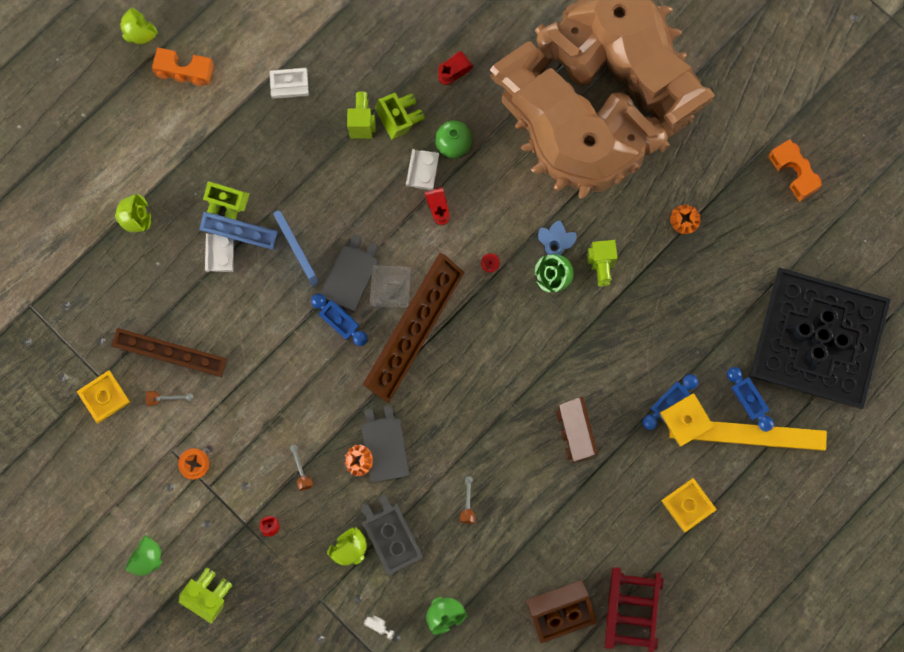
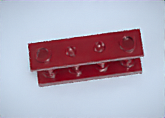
M611 568L604 648L614 649V645L626 644L648 647V652H654V650L658 649V638H655L659 589L662 590L664 578H661V573H655L653 579L627 576L621 573V568ZM623 583L652 586L653 597L651 599L625 596L619 593V586L623 585ZM621 603L652 607L651 619L620 615V613H617V607ZM622 623L650 627L649 639L619 636L618 633H615L616 625Z

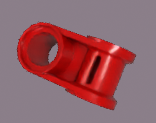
M459 51L439 66L438 80L443 85L452 84L455 80L470 72L473 64L462 51Z
M439 187L424 192L435 223L438 225L447 224L450 220V214L443 188Z

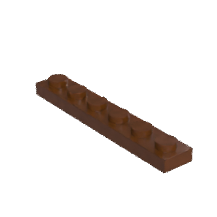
M117 328L111 345L117 349L221 378L228 360L224 357Z

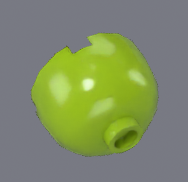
M133 8L127 10L121 19L120 26L124 33L122 36L128 43L147 44L155 38L158 32L150 21L147 23L143 19L145 17L143 14Z
M136 194L127 196L118 203L115 219L128 232H143L150 227L151 213L147 214L146 207H148V204L144 197Z
M357 527L355 529L350 528L336 539L338 542L335 547L331 545L327 550L329 557L337 564L349 566L354 563L357 565L364 559L363 554L366 551L367 543L364 535Z

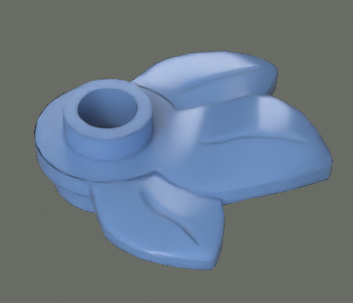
M557 221L549 230L540 228L538 238L545 246V252L548 255H561L563 250L569 249L574 245L576 233H566L562 222ZM555 245L558 249L553 251L551 246Z

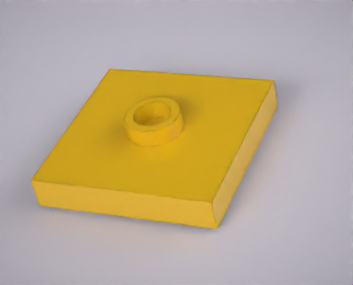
M110 370L76 391L97 424L131 403Z
M694 393L660 413L680 447L714 427Z
M694 478L661 500L684 533L717 510Z

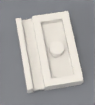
M307 68L270 71L272 99L309 96Z
M412 149L406 187L411 186L419 189L433 190L439 153Z
M206 234V272H234V239L216 234Z
M377 616L373 618L368 617L364 623L380 634H388L387 638L392 639L395 633L393 630L387 631L388 627L384 626L385 621Z

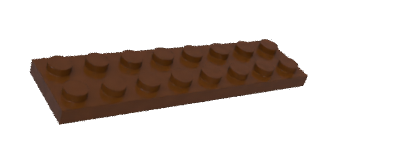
M438 254L362 384L387 403L391 401L465 273L445 254Z

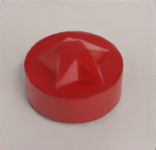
M487 253L481 259V267L486 272H495L500 266V259L494 253Z
M267 516L260 521L259 529L264 536L271 537L278 533L280 524L275 517Z

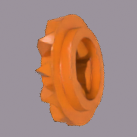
M689 204L679 205L672 211L670 216L672 227L681 234L693 233L701 222L700 213H698L695 207L689 206ZM690 214V222L686 221L681 225L683 219L681 215L686 216Z
M354 445L344 455L346 457L344 464L347 466V471L352 475L363 476L370 471L373 457L367 447ZM355 457H360V458H361V459L359 460L360 464H355V462H356V458H355Z
M196 448L186 450L179 458V471L188 479H199L205 476L209 469V459L206 453ZM194 459H197V463L201 467L198 466L192 470V466L186 462H193Z

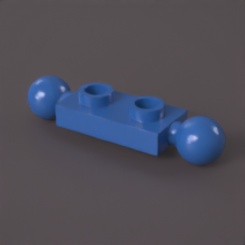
M317 293L312 296V306L322 309L318 315L342 337L348 340L352 336L353 342L357 346H364L367 343V334L363 331H357L360 324L333 300L326 303V298L322 294Z
M731 367L727 371V378L731 382L736 383L731 389L752 421L756 418L759 419L758 426L762 431L768 432L772 430L774 421L771 417L765 416L769 408L749 377L742 380L741 369Z
M688 374L684 377L682 385L677 381L650 408L654 414L644 417L643 426L647 430H653L658 426L659 419L664 423L665 421L660 413L691 395L687 390L697 387L698 378L693 374Z

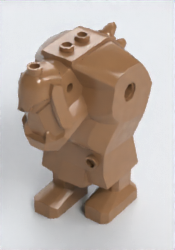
M579 0L569 5L563 11L560 23L554 22L547 27L542 24L535 29L537 44L543 55L548 60L552 58L559 60L569 72L572 81L579 86L590 84L606 64L613 77L628 85V91L631 95H635L646 113L651 111L655 118L659 120L665 128L668 138L689 125L695 117L694 114L711 103L715 97L710 88L702 87L701 81L693 73L692 67L684 62L687 53H678L673 48L672 41L675 39L674 37L681 35L682 31L677 28L671 29L666 23V15L673 11L670 6L660 7L652 0Z
M531 41L524 43L490 68L492 80L506 90L502 94V103L518 119L515 127L517 129L526 128L530 134L531 139L528 140L529 143L522 145L521 149L526 152L532 151L538 158V164L533 166L531 171L537 174L548 173L552 179L556 180V184L553 187L556 191L563 189L565 186L579 189V198L581 199L585 198L590 191H606L613 185L621 183L630 173H635L642 166L644 154L650 155L657 150H660L662 153L670 147V144L667 142L666 130L659 120L655 117L651 119L644 117L633 105L630 96L622 92L612 93L600 111L596 113L591 103L583 96L576 94L572 85L566 83L555 70L549 68L543 72L552 59L548 60Z

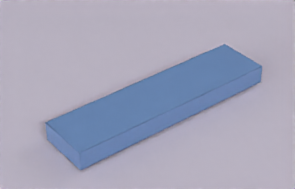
M206 211L203 213L199 228L201 231L272 250L278 233L276 230Z

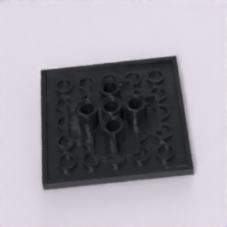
M779 267L749 377L862 410L865 405L891 299ZM823 314L829 315L831 322L825 321ZM799 327H805L807 335L801 334ZM818 332H823L826 340H821ZM838 337L843 338L844 346L837 342ZM814 350L820 352L822 355L820 359L814 356Z

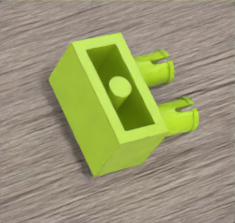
M357 92L356 108L347 109V128L350 139H372V132H376L375 115H371V110L368 108L369 100L367 99L368 94L366 92Z
M392 93L380 98L375 106V110L391 140L407 134L413 124L424 121V114L420 115L422 113L420 109L408 115L404 108L416 104L415 98L411 99L413 97L411 93L402 98H398L396 93Z
M208 181L203 200L209 203L207 212L218 215L220 207L225 206L227 209L225 217L236 220L237 213L245 211L250 193Z
M615 240L592 242L591 248H588L587 263L591 264V270L595 269L597 271L598 286L600 287L610 285L609 281L612 280L610 268L615 267L618 259Z
M205 568L197 581L191 579L179 596V603L212 624L222 611L224 606L223 597L232 587V584L229 581L225 583L226 579H221L213 592L209 591L206 588L216 574L213 571L209 573L210 569Z

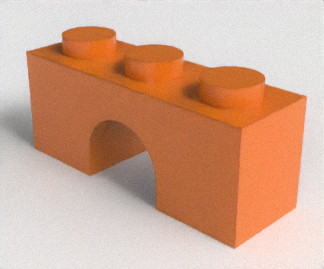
M157 47L152 69L157 77L163 79L170 77L178 82L189 81L197 86L209 85L214 68L211 58L193 55L189 65L180 67L177 65L178 56L175 51Z
M791 139L771 150L768 157L778 171L790 167L797 172L798 178L789 187L799 202L821 188V178L818 174H814L809 161L802 157L798 145L793 143Z

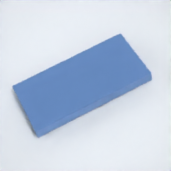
M276 211L273 213L310 284L312 287L318 285L317 277L281 211Z

